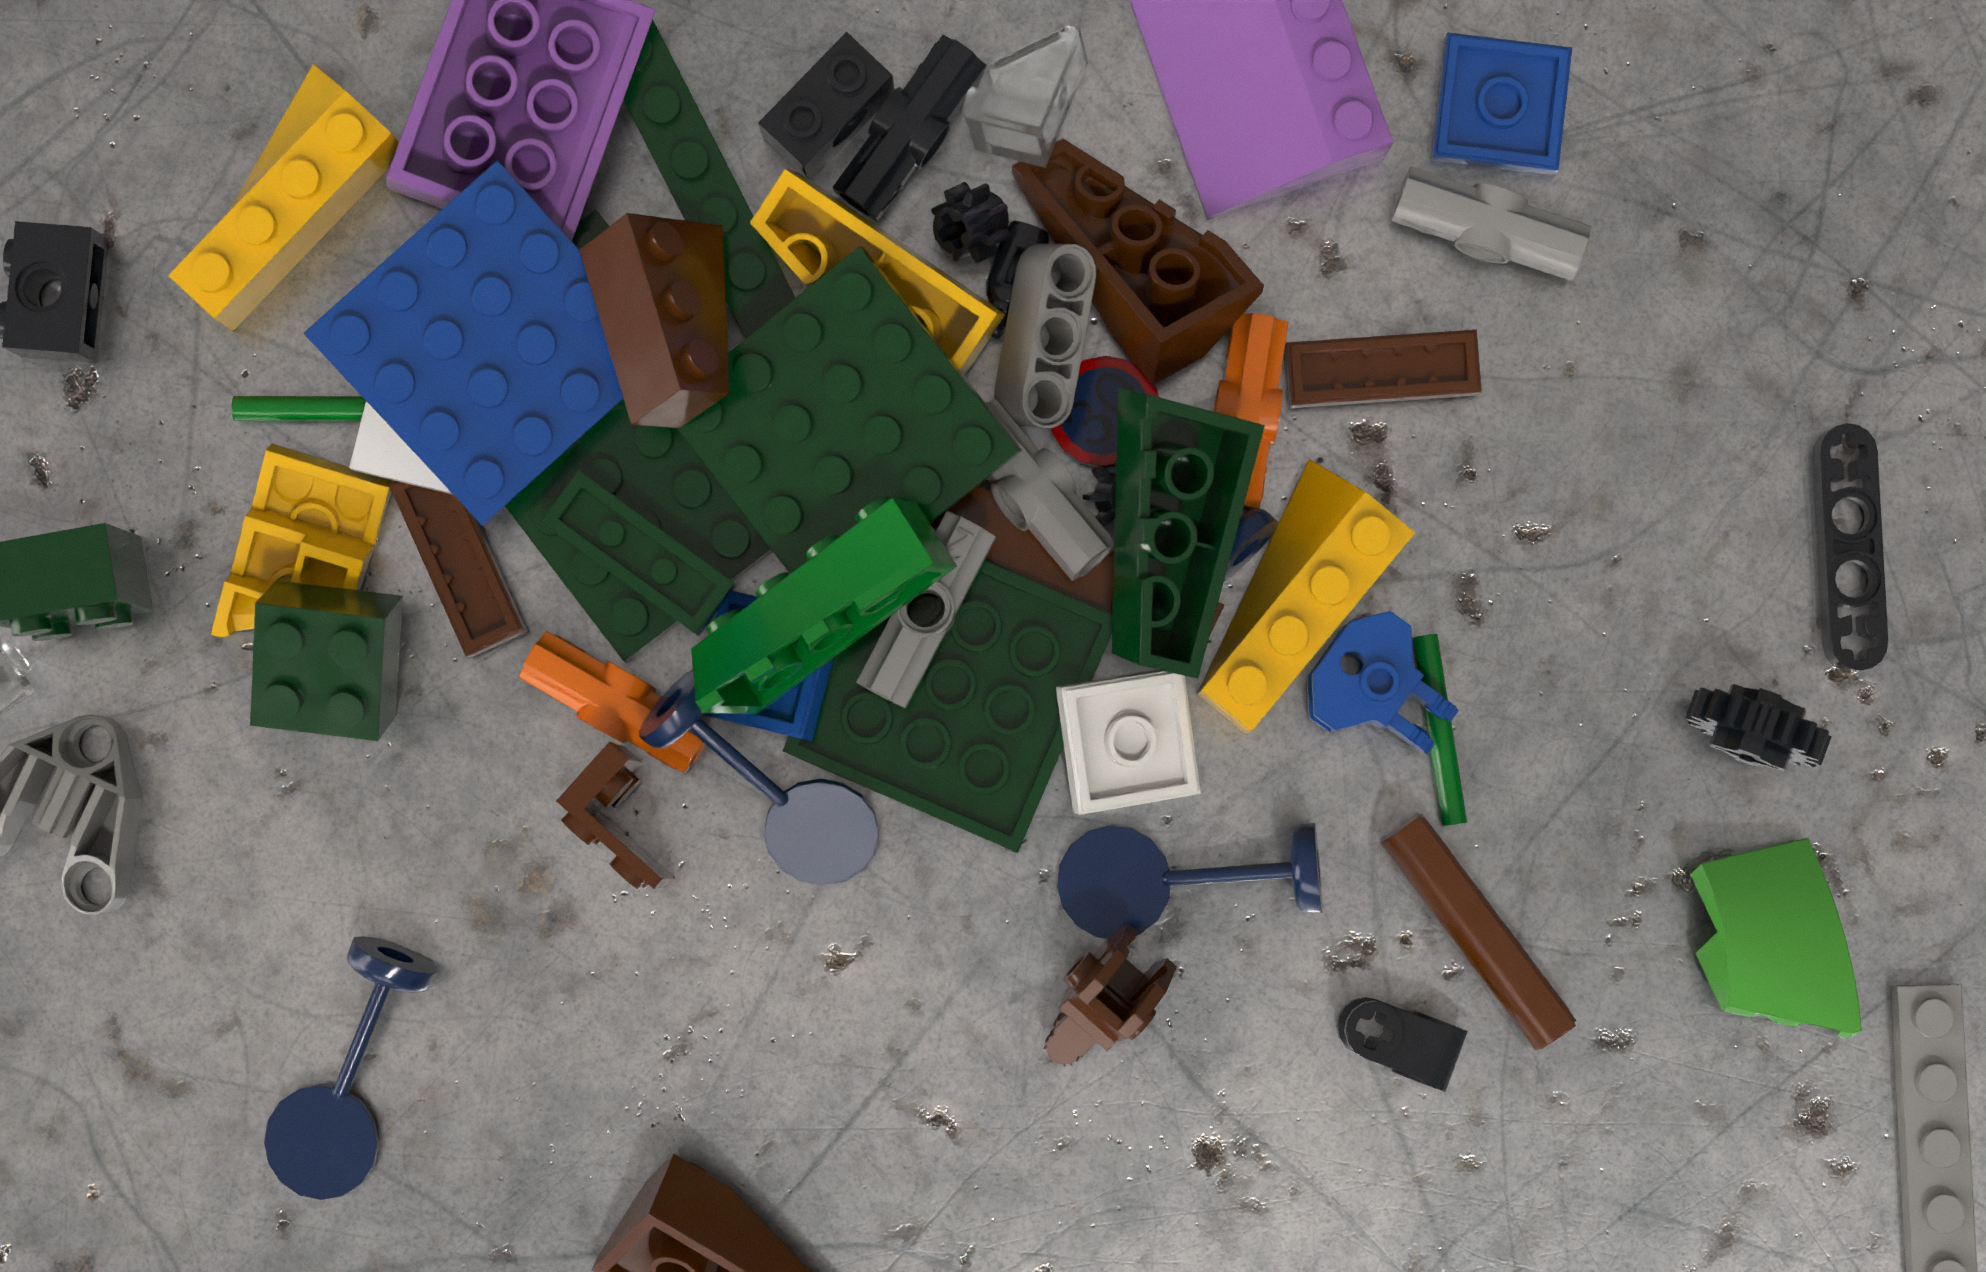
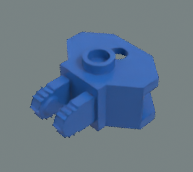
M1391 611L1350 621L1347 625H1344L1306 677L1308 718L1328 733L1369 722L1378 730L1383 728L1389 729L1415 749L1427 755L1435 745L1433 739L1430 738V734L1420 726L1412 724L1397 713L1409 696L1425 706V709L1435 717L1449 722L1453 720L1459 710L1450 701L1421 681L1424 674L1414 668L1411 625ZM1343 655H1348L1355 659L1357 671L1354 675L1343 671L1341 667Z

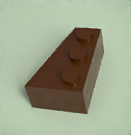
M626 213L579 251L631 425L680 428L729 394L723 225Z

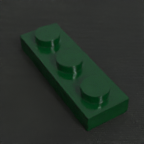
M580 470L576 472L540 521L697 636H700L737 585Z

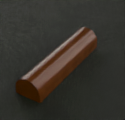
M1417 812L1380 841L1382 847L1534 1050L1546 1047L1576 1026L1574 1023L1576 1019L1422 813L1419 815Z

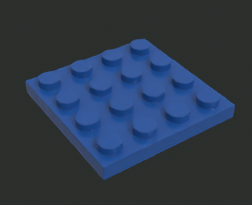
M498 161L492 164L303 333L482 526L624 399L579 249Z

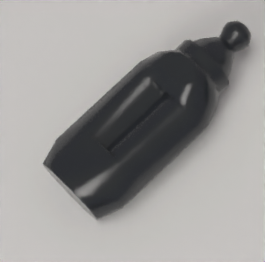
M1014 220L1008 225L1007 230L1011 233V236L999 242L998 254L994 257L986 281V296L989 303L1005 313L1000 324L991 335V338L994 339L1002 336V327L1007 322L1015 272L1020 256L1030 246L1049 244V233L1025 222Z

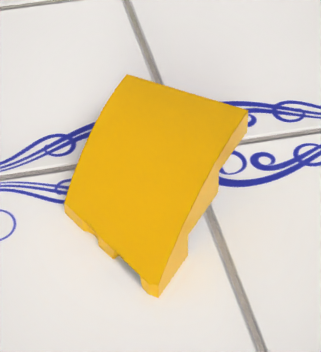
M272 443L265 451L252 507L244 517L231 573L223 583L211 635L226 637L236 631L254 629L255 602L276 580L360 591L390 499L391 489L389 483L394 481L353 471L348 466Z

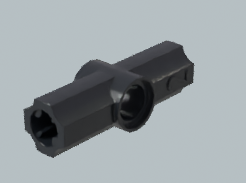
M942 35L938 42H935L922 64L920 63L917 71L904 89L901 87L896 88L878 110L868 129L870 136L836 181L833 191L855 210L878 222L880 217L885 214L888 206L898 196L916 168L920 170L924 168L936 154L951 129L952 123L950 120L986 72V64L973 51L956 39Z

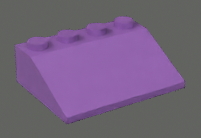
M451 0L388 171L386 188L443 209L492 164L498 161L572 242L656 9L633 0Z
M1129 0L1207 220L1385 159L1393 144V140L1342 0Z

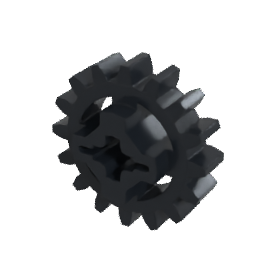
M1736 684L1730 686L1728 693L1720 689L1711 691L1706 688H1700L1699 691L1695 690L1685 717L1689 721V725L1700 728V732L1712 736L1709 744L1712 748L1723 751L1734 757L1735 760L1755 767L1756 765L1768 767L1781 772L1785 771L1788 762L1797 766L1804 764L1815 768L1816 765L1821 766L1832 737L1829 736L1828 730L1816 727L1817 723L1804 719L1805 708L1783 699L1782 695L1762 688L1757 690Z

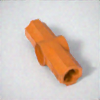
M1256 313L1242 314L1230 328L1224 380H1219L1213 412L1265 425L1243 510L1248 511L1260 508L1263 499L1265 475L1267 474L1266 465L1269 446L1274 445L1277 435L1283 390L1278 389L1289 323L1274 316Z
M545 631L528 654L518 678L576 710L575 716L623 744L629 741L645 750L650 756L686 774L705 745L690 730L675 743L665 748H653L639 737V730L643 721L661 698V696L655 693L657 689L607 660L604 664L562 637Z

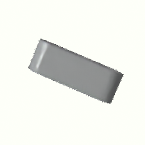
M1035 244L1028 247L1022 253L1016 267L994 389V399H997L1017 425L1054 428L1066 420L1073 406L1096 280V266L1093 257L1085 248L1077 244ZM1057 259L1061 267V276L1055 286L1051 278V268L1053 262ZM1046 322L1050 330V338L1048 344L1043 349L1040 343V330ZM1036 385L1038 403L1035 409L1031 411L1028 405V395L1031 388Z

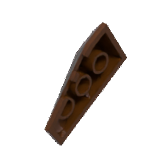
M1064 138L1012 165V175L1055 244H1077L1085 248L1093 257L1096 266V280L1092 304L1115 341L1152 385L1203 358L1262 294L1263 283L1225 240L1209 230L1202 235L1175 218L1176 209L1160 199L1153 204L1125 186L1124 176Z
M675 1154L645 1182L592 1267L594 1272H811L729 1186L707 1174L702 1167L687 1162Z

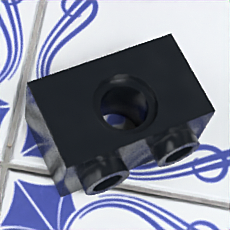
M846 31L758 122L763 140L797 172L812 180L878 112L889 95L895 90L893 75Z
M15 221L14 237L7 240L3 252V268L6 276L9 277L7 301L0 303V339H3L2 348L22 358L97 363L109 249L108 238L92 227ZM59 278L61 282L59 298L53 304L41 307L39 292L42 286L51 279Z

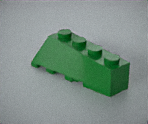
M882 497L871 502L857 513L855 519L858 524L840 537L838 535H831L813 545L805 554L808 560L790 575L788 572H784L765 581L755 591L758 599L742 611L738 609L731 610L712 621L706 628L708 636L691 648L695 698L702 713L758 714L957 567L956 563L917 502L898 498L889 499V497Z

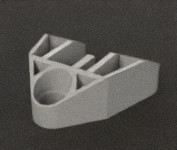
M92 714L83 715L11 743L0 754V858L8 853L25 819L30 818L54 766H57V769L31 821L32 824L45 832L67 838L92 784H95L92 795L68 843L71 847L62 873L61 888L69 905L79 913L102 915L119 909L128 898L143 798L127 735L122 726L112 718ZM98 725L107 730L110 735L111 747L105 758L98 762H90L81 754L79 741L86 729ZM93 868L105 870L112 884V895L101 905L91 904L85 899L81 891L83 877Z

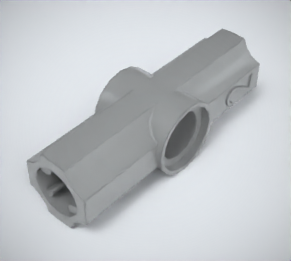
M1412 166L1408 170L1391 220L1423 233L1453 241L1459 251L1474 258L1502 264L1508 263L1510 260L1570 281L1576 276L1584 257L1592 227L1580 221L1529 206L1528 200L1524 196L1510 189L1486 183H1477L1472 187Z
M996 398L990 402H985L1022 449L1018 455L987 478L991 483V492L996 504L1004 516L1016 528L1022 531L1027 529L1031 531L1071 581L1083 577L1098 566L1114 550V539L1076 495L1074 479L1064 463L1049 449L1042 448L1038 450Z
M946 511L936 533L957 567L921 593L934 594L943 601L945 605L943 618L932 627L917 626L908 617L910 602L891 615L856 681L857 684L904 709L907 708L944 636L953 626L955 616L996 540V536L982 527L949 511Z

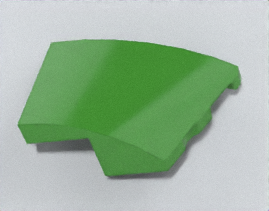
M1809 838L1701 863L1690 874L1717 930V933L1695 954L1722 1011L1747 1017L1762 1015L1768 1017L1774 1023L1792 1027L1807 1023L1837 1030V1037L1846 1039L1854 1037L1862 1030L1855 975L1845 933L1826 877Z

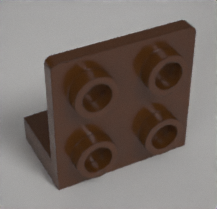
M608 742L556 800L568 811L561 821L587 845L591 846L594 843L599 846L602 842L616 855L609 863L610 866L636 889L639 890L641 887L646 889L649 885L653 889L665 888L675 877L601 811L603 806L608 808L611 805L615 809L630 795L640 782V779L633 773L643 763L625 746Z

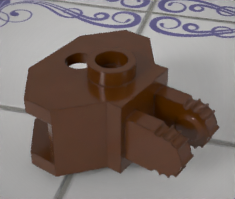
M1130 924L1118 928L1099 947L1094 955L1089 951L1084 953L1064 976L1063 981L1069 987L1059 1006L1062 1013H1059L1057 1019H1055L1053 1023L1054 1028L1045 1040L1046 1045L1044 1049L1047 1050L1051 1058L1050 1061L1063 1064L1064 1067L1066 1064L1072 1065L1074 1061L1078 1062L1079 1057H1083L1096 1043L1108 1051L1117 1042L1127 1040L1128 1038L1130 1040L1135 1039L1156 1014L1154 1008L1167 992L1177 966L1166 958L1155 962L1143 974L1126 959L1130 952L1127 946L1136 938L1138 932Z

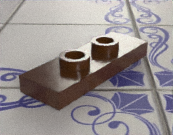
M1477 329L1287 342L1285 345L1289 408L1478 396L1482 392Z
M398 481L389 483V487L465 656L472 658L526 633L527 630L481 527L473 515L452 494Z

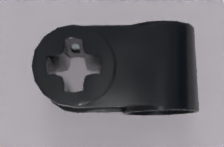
M1368 997L1356 998L1344 1005L1338 1015L1336 1024L1339 1039L1351 1051L1365 1059L1392 1068V1071L1399 1075L1446 1092L1468 1032L1417 1011L1411 1013ZM1376 1011L1375 1021L1384 1026L1383 1033L1379 1038L1369 1036L1365 1044H1363L1365 1035L1356 1030L1357 1023L1360 1018L1371 1020Z

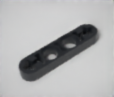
M1846 423L1835 426L1819 436L1813 448L1812 461L1823 649L1825 656L1833 666L1841 671L1857 672L1873 668L1882 661L1888 647V625L1878 450L1875 439L1868 430L1860 425ZM1842 437L1846 438L1848 448L1858 449L1859 459L1850 462L1848 465V482L1861 479L1862 488L1850 486L1833 492L1831 491L1830 482L1836 483L1844 479V466L1841 459L1831 458L1830 449L1840 445ZM1841 499L1853 500L1863 509L1865 516L1864 524L1856 534L1843 533L1833 523L1832 511L1835 504ZM1845 562L1857 563L1867 573V588L1857 598L1846 596L1837 587L1835 580L1836 572ZM1869 605L1870 615L1857 616L1856 628L1858 636L1869 637L1870 647L1860 651L1858 660H1854L1853 651L1842 649L1840 643L1841 637L1852 633V615L1838 618L1837 607L1853 609Z

